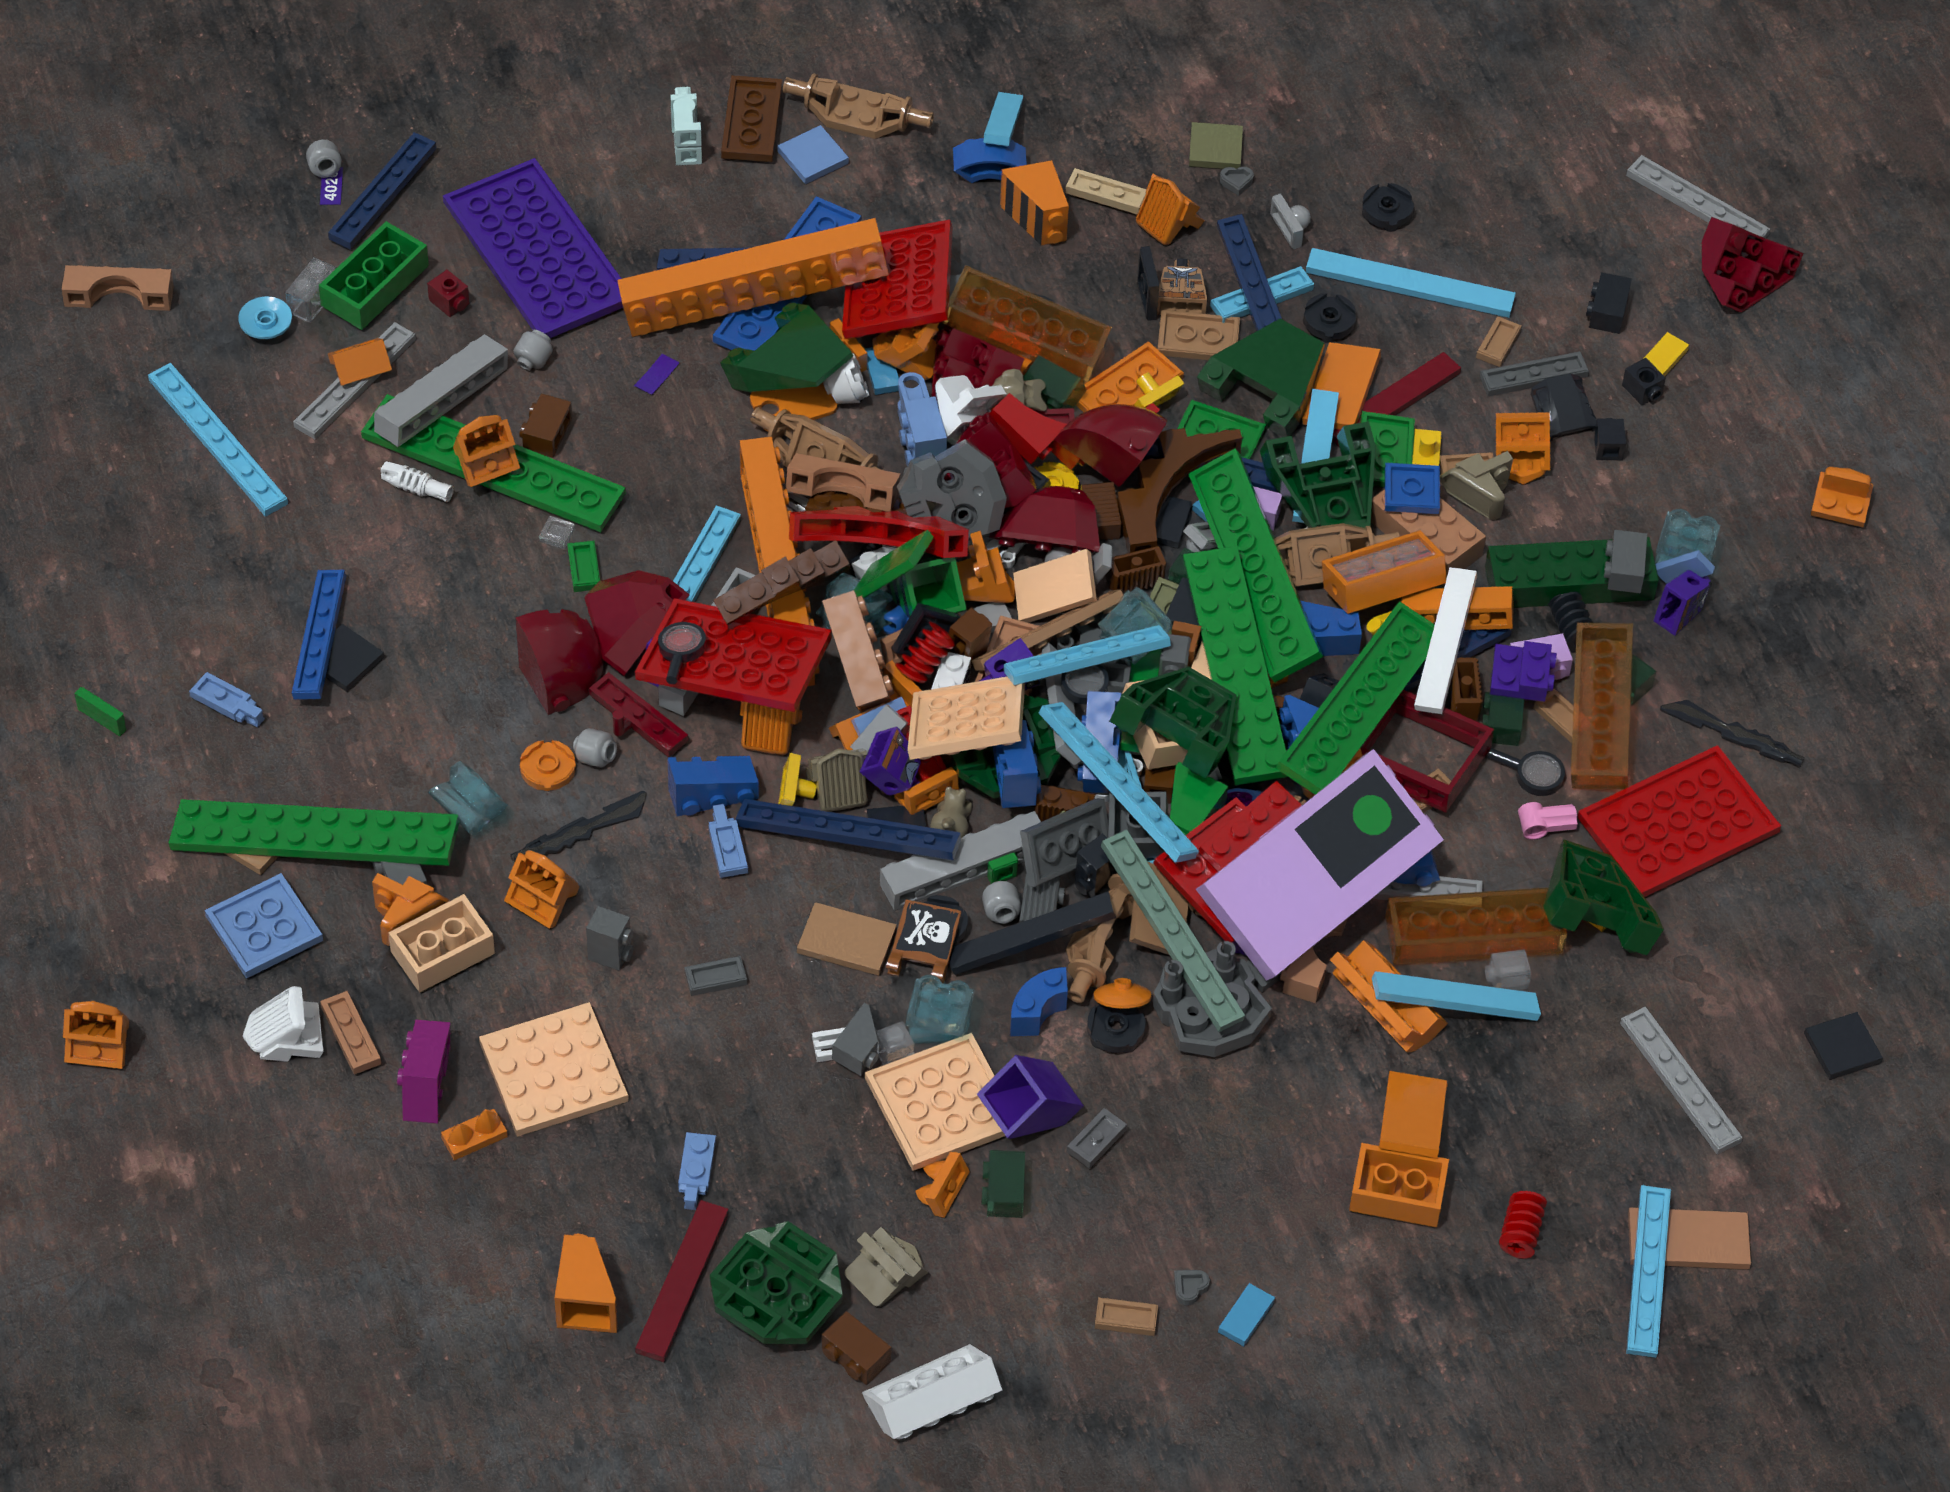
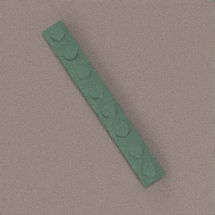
M1125 830L1103 840L1101 844L1102 849L1171 958L1181 962L1183 965V977L1218 1032L1243 1021L1245 1014L1129 832Z

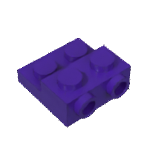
M1524 641L1523 647L1495 644L1490 695L1545 702L1547 691H1553L1555 675L1549 674L1550 669H1555L1557 653L1551 652L1552 644Z

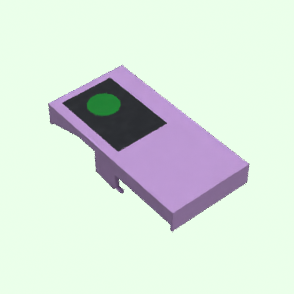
M1374 749L1363 755L1302 806L1288 814L1263 834L1259 840L1196 888V891L1266 981L1279 974L1444 840L1434 828V823L1428 815H1424L1396 779V774L1390 766L1385 765Z

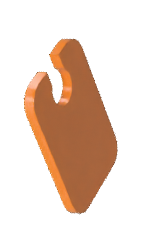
M823 382L818 387L755 391L750 394V403L753 410L757 407L762 408L766 404H774L779 408V411L773 414L774 416H777L780 411L786 409L791 414L803 415L816 420L830 416L837 411V403L832 394H827Z

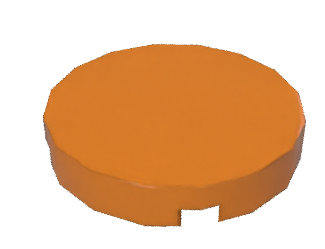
M544 740L537 741L528 746L521 754L519 765L521 776L529 786L537 790L551 791L560 789L567 785L574 777L576 770L574 753L567 745L559 741L551 740V742L545 743Z

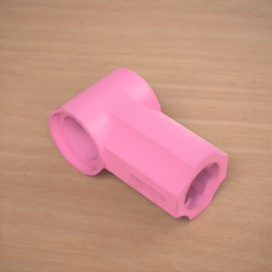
M1530 802L1518 809L1523 835L1527 839H1539L1544 837L1547 832L1575 830L1577 828L1576 808L1572 804L1542 807L1540 803Z

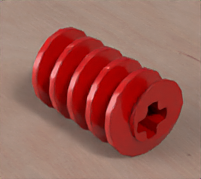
M929 622L933 628L932 631L924 628L922 630L926 637L925 640L919 637L915 638L919 647H908L913 655L911 657L906 654L902 655L905 665L898 662L895 663V667L914 682L925 683L927 681L926 674H933V666L941 664L940 657H946L948 655L947 649H952L955 646L950 635L933 622Z
M1519 1191L1510 1196L1509 1206L1506 1211L1507 1215L1505 1216L1501 1231L1502 1235L1499 1238L1500 1248L1510 1256L1525 1259L1534 1255L1535 1250L1533 1248L1537 1245L1536 1238L1539 1237L1540 1233L1538 1228L1542 1225L1541 1218L1544 1217L1545 1213L1543 1208L1547 1205L1546 1198L1541 1194L1531 1191Z

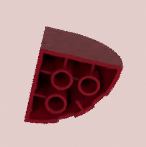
M1127 404L1104 405L1090 409L1072 419L1054 440L1120 487L1143 460L1168 420L1151 410Z
M546 609L516 617L519 668L547 714L550 715L555 712L564 711L569 706L589 696V688L602 678L604 660L602 659L599 639L587 619L584 620L576 612L561 609L560 613H550Z

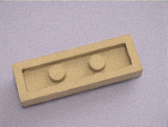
M1074 168L1066 185L1065 193L1138 214L1146 195V189Z

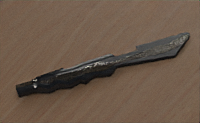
M1689 700L1660 706V710L1700 729L1702 725L1720 732L1721 738L1743 747L1760 751L1759 754L1781 762H1790L1799 767L1803 764L1805 757L1792 752L1784 743L1774 741L1769 735L1759 733L1757 729H1746L1739 722L1727 724Z
M640 791L603 807L604 813L590 819L581 817L561 827L553 834L548 836L544 834L527 843L523 849L510 854L512 862L515 863L518 853L525 855V852L528 850L542 855L559 853L564 847L570 848L575 841L588 840L592 830L639 818L646 798V792Z

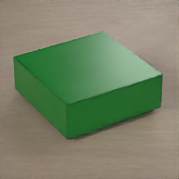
M1013 852L988 862L987 878L991 884L998 881H1006L1017 876L1018 859Z

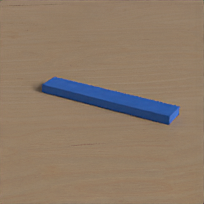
M318 570L292 689L293 699H321L346 581L345 570Z

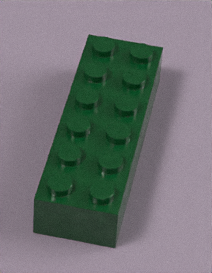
M1647 537L1645 572L1641 593L1608 589V578H1604L1605 562H1610V557L1605 556L1607 540L1488 546L1485 562L1488 586H1512L1514 608L1548 606L1552 598L1569 592L1581 593L1582 601L1585 604L1649 601L1655 598L1659 580L1650 537Z

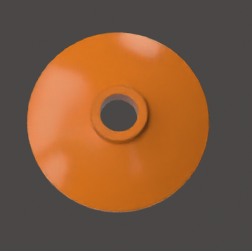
M1117 978L1113 983L1098 987L1094 991V1000L1101 1005L1111 1008H1136L1149 1003L1152 994L1149 989L1131 983V980L1128 978Z

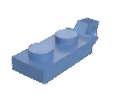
M208 672L189 691L191 698L241 723L245 720L256 727L264 721L263 710L256 707V702L251 699L250 694Z
M724 804L713 806L714 821L709 822V834L720 878L748 873V865L737 820H734V818L727 819Z
M686 1132L678 1182L679 1192L685 1193L684 1209L696 1210L698 1195H706V1192H708L716 1135Z

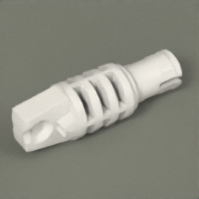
M387 461L381 467V479L404 491H410L421 497L433 496L445 502H449L453 495L454 487L452 485L434 480L429 473L417 471V469L410 468L407 465L403 466Z

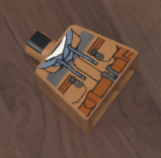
M1185 258L1175 260L1174 266L1164 267L1159 284L1157 315H1161L1162 310L1206 314L1207 295L1201 269L1190 267V262Z

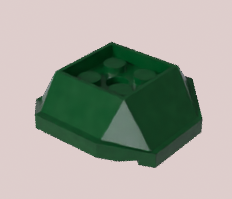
M1024 694L1023 720H1026L1028 731L1033 733L1034 747L1032 750L1033 754H1036L1038 777H1040L1042 785H1047L1062 756L1056 751L1053 728L1039 714L1041 707L1049 705V702L1044 698H1033ZM992 746L983 750L971 749L950 755L959 778L992 798L1000 797Z
M789 1221L776 1224L775 1227L746 1232L710 1274L715 1312L763 1344H807L843 1301L837 1253ZM779 1289L781 1292L773 1293L771 1290Z

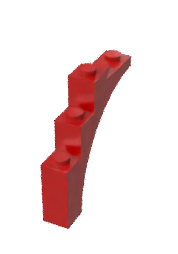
M1010 393L990 412V415L1006 434L1019 454L1030 464L1038 457L1043 460L1050 452L1070 470L1078 463L1081 466L1085 464L1084 461L1054 440L1067 425L1066 423L1039 414L1025 406ZM1153 402L1146 407V409L1155 413L1160 411Z
M860 506L834 507V510L790 512L789 539L792 541L836 540L900 547L928 530L934 537L925 552L941 558L968 556L969 529L938 516L911 517L899 511L871 512Z

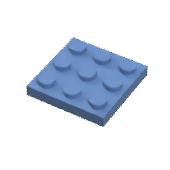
M282 873L205 910L206 918L246 979L323 941L322 933Z

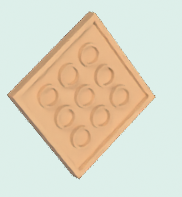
M1008 677L913 692L908 740L910 760L918 758L928 759L941 754L954 755L960 751L971 749L983 750L989 746L1012 745L1015 742L1021 741L1025 683L1013 685Z
M590 1002L479 1037L481 1048L517 1137L628 1102L627 1091Z
M972 1033L865 1072V1079L912 1171L946 1159L950 1151L961 1153L1005 1136L977 1096V1093L994 1077V1074Z

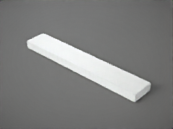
M1449 568L1414 704L1417 711L1443 713L1477 579V571Z

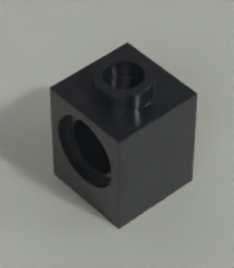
M1644 358L1625 368L1622 386L1642 406L1661 397L1666 377L1647 358Z
M1597 418L1594 431L1596 460L1623 461L1626 447L1624 419Z

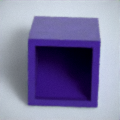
M1015 1055L977 1093V1096L1009 1139L1064 1126L1084 1106L1053 1062Z

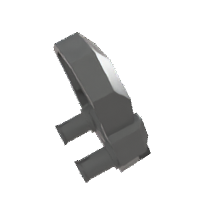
M964 439L937 456L930 452L910 460L908 466L904 469V476L897 485L908 516L941 517L969 529L968 538L971 537V533L981 531L982 535L1000 530L1007 497L995 465L989 456ZM945 474H954L953 479L950 481L945 480ZM926 500L937 503L931 513ZM961 510H966L968 512L967 516L964 518H960L958 516V513Z
M1224 941V946L1220 942L1217 949L1206 952V955L1245 1014L1243 1021L1218 1032L1183 977V965L1181 962L1171 960V965L1168 961L1163 968L1160 982L1153 994V1007L1162 1024L1170 1027L1174 1042L1179 1051L1211 1057L1222 1055L1251 1044L1271 1018L1272 1008L1254 986L1255 977L1244 959L1234 957L1236 948L1229 941ZM1189 1013H1196L1197 1015L1191 1016Z

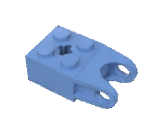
M914 372L903 374L898 379L900 395L898 416L902 430H899L901 445H906L907 448L905 460L908 466L910 460L930 452L937 456L947 450V436L936 397L929 396L924 378ZM908 380H914L919 385L915 388H908L904 383Z

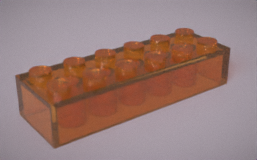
M966 265L948 301V320L942 321L944 324L1084 383L1090 380L1112 328Z
M1577 623L1571 757L1572 788H1628L1634 645L1633 624Z
M1548 888L1388 898L1385 914L1393 965L1563 954L1567 931L1565 928H1555L1548 921L1543 908Z

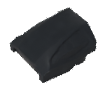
M1569 373L1546 378L1532 387L1531 397L1536 413L1550 412V441L1555 437L1587 430L1595 431L1597 420L1586 396L1582 377Z

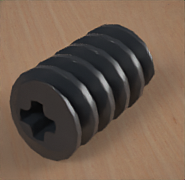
M1569 592L1552 598L1548 606L1558 625L1560 634L1564 635L1569 651L1582 652L1592 645V639L1596 636L1597 630L1593 627L1592 619L1589 618L1590 614L1586 610L1584 601H1582L1581 593Z

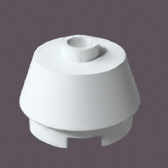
M854 353V356L823 382L827 394H832L837 404L860 403V400L869 396L867 383L863 380L860 371L861 367Z

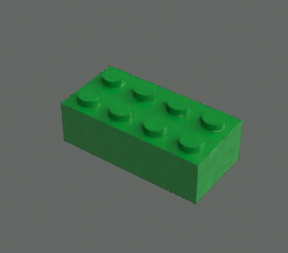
M386 221L319 284L321 306L363 330L429 266L427 245Z

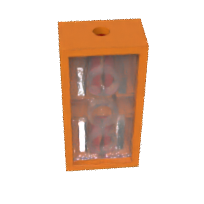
M1421 530L1322 561L1324 589L1347 614L1446 583L1445 555Z

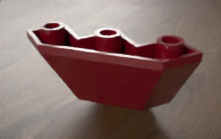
M1711 217L1702 239V272L1720 303L1742 313L1794 278L1804 253L1763 238L1731 223Z
M945 324L944 329H941L936 337L937 346L935 349L931 397H936L935 384L940 378L965 375L975 389L985 385L993 386L995 380L1004 371L1009 369L1020 370L1024 358Z
M986 412L982 416L975 417L957 443L966 439L992 459L1007 497L1005 508L1014 507L1037 490L1034 478L1019 452L990 413ZM947 473L944 479L950 481L953 479L954 474Z
M1048 486L1034 491L1018 505L1011 507L1002 517L1000 530L991 532L989 536L991 539L999 540L998 545L1013 548L1018 543H1029L1036 545L1035 549L1043 552H1051L1052 548L1060 547L1071 549L1072 553L1085 549L1093 553L1099 552L1100 549L1095 505L1084 491L1062 486Z
M640 570L599 581L586 594L584 599L593 629L600 642L602 659L624 676L637 663L646 650V644L654 637L674 598L687 600L690 594L668 577Z

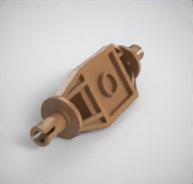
M815 73L811 75L808 82L786 77L783 85V93L804 97L805 108L810 109L826 127L873 139L897 130L904 132L909 123L930 129L934 120V112L913 108L912 97L907 96L903 99L889 93L881 94L840 84L836 80L819 78L818 74ZM816 94L827 98L826 106L815 100ZM888 112L900 114L899 119L885 121Z
M757 407L752 413V416L756 418L751 417L750 422L769 431L767 437H772L774 447H779L780 459L786 467H788L794 455L799 453L879 469L877 468L878 456L876 454H868L850 438L806 416L791 414L786 409L780 411L777 416H774L760 407ZM784 435L791 439L789 446L782 439Z
M1341 523L1288 531L1276 537L1275 541L1285 565L1288 566L1287 570L1293 584L1301 586L1323 582V560L1397 538L1399 533L1374 536L1370 526L1362 528Z
M1119 874L1112 875L1108 881L1109 893L1112 897L1116 918L1073 933L1067 945L1068 972L1074 979L1067 996L1074 1002L1082 1003L1085 1000L1089 987H1100L1105 983V973L1114 958L1106 947L1105 941L1111 936L1113 932L1111 927L1117 918L1123 920L1132 915L1134 898Z

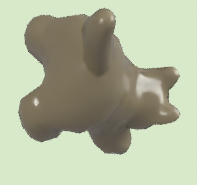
M1018 369L1006 370L995 380L993 386L1001 385L1006 392L1002 399L1010 393L1030 409L1044 412L1047 409L1046 404L1041 398V391L1046 387L1043 380L1023 381V374Z
M951 787L945 789L944 800L937 803L938 812L931 819L930 828L960 832L961 838L968 834L969 826L966 818L972 812L973 805L970 801L966 800V791L964 789L957 790Z

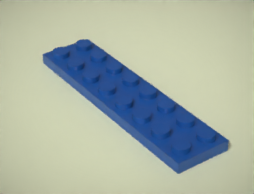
M816 196L785 239L862 221V216ZM808 295L729 313L713 334V342L730 350L743 348L755 351L780 330L774 317L782 311V308L789 303L802 304Z

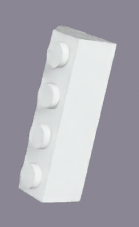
M969 1344L862 1392L883 1432L893 1439H903L910 1436L913 1430L937 1424L940 1418L948 1414L955 1415L964 1412L968 1405L992 1399L995 1393L1002 1391L992 1358Z

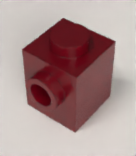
M447 269L427 283L429 301L449 317L463 311L470 304L468 286Z

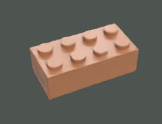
M1385 489L1372 498L1371 523L1384 534L1398 532L1399 537L1421 530L1445 555L1446 580L1450 567L1466 569L1483 556L1486 535L1443 499L1440 498L1439 514L1385 511Z
M853 590L823 600L822 602L856 707L860 712H863L880 704L891 702L890 695L895 694L888 675L883 676L882 669L886 668V664L880 649L874 648L873 642L878 640L871 622L866 623L864 616L869 615L863 596L858 597Z

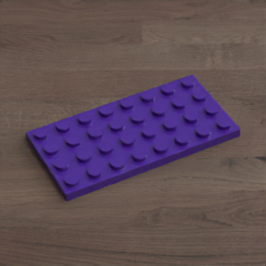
M535 158L443 195V203L532 330L541 331L549 338H552L623 308L617 281L621 277Z

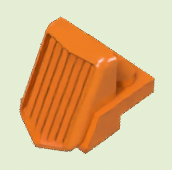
M1152 174L1145 192L1146 195L1136 216V223L1161 244L1169 245L1182 226L1188 228L1191 225L1199 229L1205 220L1196 214L1200 207L1180 192L1173 181Z
M929 323L909 329L902 328L881 333L873 339L875 357L906 373H918L924 380H928L933 375L935 349L937 346L932 337L938 332L937 326L939 323Z
M1550 412L1496 413V456L1508 451L1513 458L1509 479L1520 484H1526L1543 476L1546 470H1550Z
M499 415L481 416L460 429L453 449L455 455L459 457L468 486L472 487L520 469L513 447L515 442L507 419L502 420Z
M1826 468L1825 472H1820L1811 516L1864 527L1873 489L1871 477L1850 468Z
M981 531L971 533L973 545L968 546L971 558L957 562L964 601L1013 602L1016 597L1015 584L1005 571L998 547L987 550Z
M741 701L740 715L743 716L741 746L744 749L777 755L787 754L793 724L801 722L803 710H799L800 703L796 711L791 712Z
M528 850L525 852V855L518 853L509 875V879L512 882L504 901L550 929L556 926L567 898L577 895L579 884L545 855Z
M377 873L372 881L375 908L384 915L380 924L382 943L390 946L388 932L449 902L447 898L434 892L433 887L408 876L403 885Z
M96 1001L72 1003L70 1009L64 1010V1062L122 1069L125 1066L126 1034L129 1028L128 1017L118 1008Z

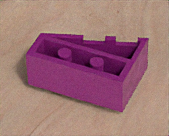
M415 1020L413 1031H408L406 1047L409 1049L403 1050L402 1067L404 1068H399L397 1085L402 1086L403 1121L438 1124V1100H442L443 1089H440L443 1076H446L451 1046L450 1022Z

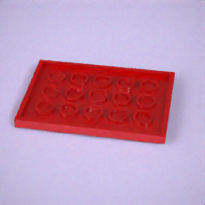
M950 219L879 233L889 275L845 286L842 323L844 339L860 338L864 335L887 333L891 330L902 328L909 329L929 323L937 324L948 320L953 226Z
M674 598L635 670V678L639 681L795 712L832 639V630L751 613L727 625L716 606ZM678 622L694 623L705 632L706 650L696 660L682 663L677 683L669 684L666 681L671 661L661 655L658 636L665 627ZM679 633L669 637L664 645L670 650L684 652L698 646L701 640L693 634Z
M1718 745L1579 810L1577 818L1602 851L1613 857L1644 897L1779 833L1781 829L1780 823Z

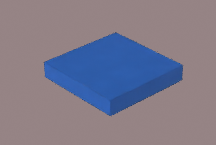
M1385 463V511L1439 514L1440 466Z

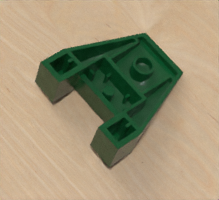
M789 303L774 317L780 329L755 351L743 348L731 350L720 364L732 389L755 392L818 387L854 355L809 305Z
M1280 318L1211 356L1197 376L1199 389L1222 403L1236 382L1241 380L1273 399L1263 414L1266 428L1281 437L1291 436L1302 421L1325 344Z
M1369 421L1342 427L1337 435L1342 455L1338 457L1299 464L1292 436L1266 440L1262 446L1260 454L1267 478L1308 528L1341 523L1362 528L1370 526L1376 446Z
M1186 667L1132 684L1121 695L1109 722L1115 724L1121 731L1134 735L1144 725L1150 727L1152 730L1188 750L1182 765L1189 768L1195 775L1207 778L1217 768L1229 743L1237 695L1191 667Z
M1563 839L1543 905L1549 923L1557 929L1565 928L1575 931L1581 920L1614 930L1618 935L1621 946L1630 953L1637 952L1647 956L1664 930L1657 912L1611 855Z

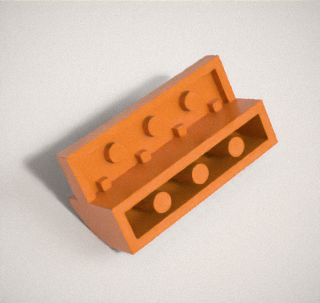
M1363 940L1349 956L1337 952L1330 959L1336 966L1332 974L1406 1052L1418 1050L1430 1042L1448 1024L1433 1007L1376 999L1372 976L1375 971L1402 974L1371 943Z

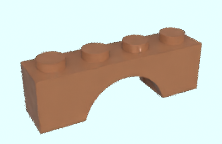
M66 265L62 284L64 307L91 308L99 298L107 294L126 293L137 298L144 310L170 311L174 289L171 269Z
M796 453L787 467L786 489L788 492L808 496L824 491L846 492L858 497L863 502L864 507L891 511L898 499L899 491L897 485L900 482L901 474Z
M1348 918L1322 939L1330 936H1342ZM1313 945L1282 970L1280 980L1284 981L1283 993L1316 1003L1324 983L1327 965L1316 956Z

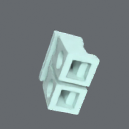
M690 87L675 88V95H671L672 133H674L676 165L702 164L701 123L697 122L696 93L691 94Z

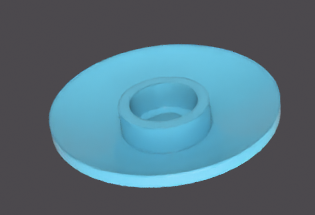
M265 296L252 299L239 312V325L247 335L257 339L275 338L283 334L292 322V313L289 306L284 301L275 297Z

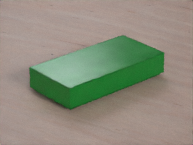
M595 541L567 543L573 591H590L600 581Z
M80 687L75 692L77 709L119 737L126 731L124 714L84 687Z

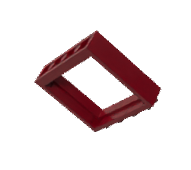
M1403 690L1360 748L1362 756L1370 752V748L1395 713L1475 747L1449 785L1379 755L1385 765H1389L1396 774V779L1411 798L1446 813L1491 749L1494 729L1447 708H1444L1442 714L1417 711L1414 707L1417 695Z

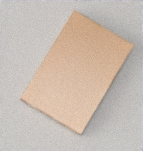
M1088 549L1013 573L1019 621L1029 623L1097 601L1091 552Z

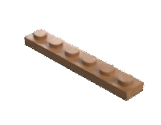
M1111 590L1097 597V601L1079 606L971 660L975 671L985 670V661L1019 638L1023 640L1028 648L1038 649L1049 643L1048 638L1054 635L1057 638L1062 637L1072 631L1070 627L1078 623L1080 626L1094 621L1095 614L1101 611L1103 614H1107L1118 608L1117 603L1125 600L1122 591Z

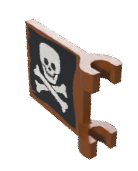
M906 899L892 952L888 958L887 974L899 977L903 960L934 966L931 974L932 984L944 986L948 963L962 912Z

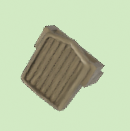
M1506 451L1484 461L1478 453L1456 463L1455 468L1441 474L1440 481L1450 495L1488 519L1496 520L1501 518L1505 502L1502 490L1508 485L1513 458Z
M836 749L826 755L808 758L809 767H806L807 778L816 782L819 807L822 811H838L867 804L866 777L860 773L867 750Z
M880 1227L873 1235L864 1232L857 1239L863 1246L860 1250L861 1254L844 1272L847 1279L877 1307L884 1305L903 1288L911 1287L928 1273L924 1268L917 1247L894 1237L883 1227Z

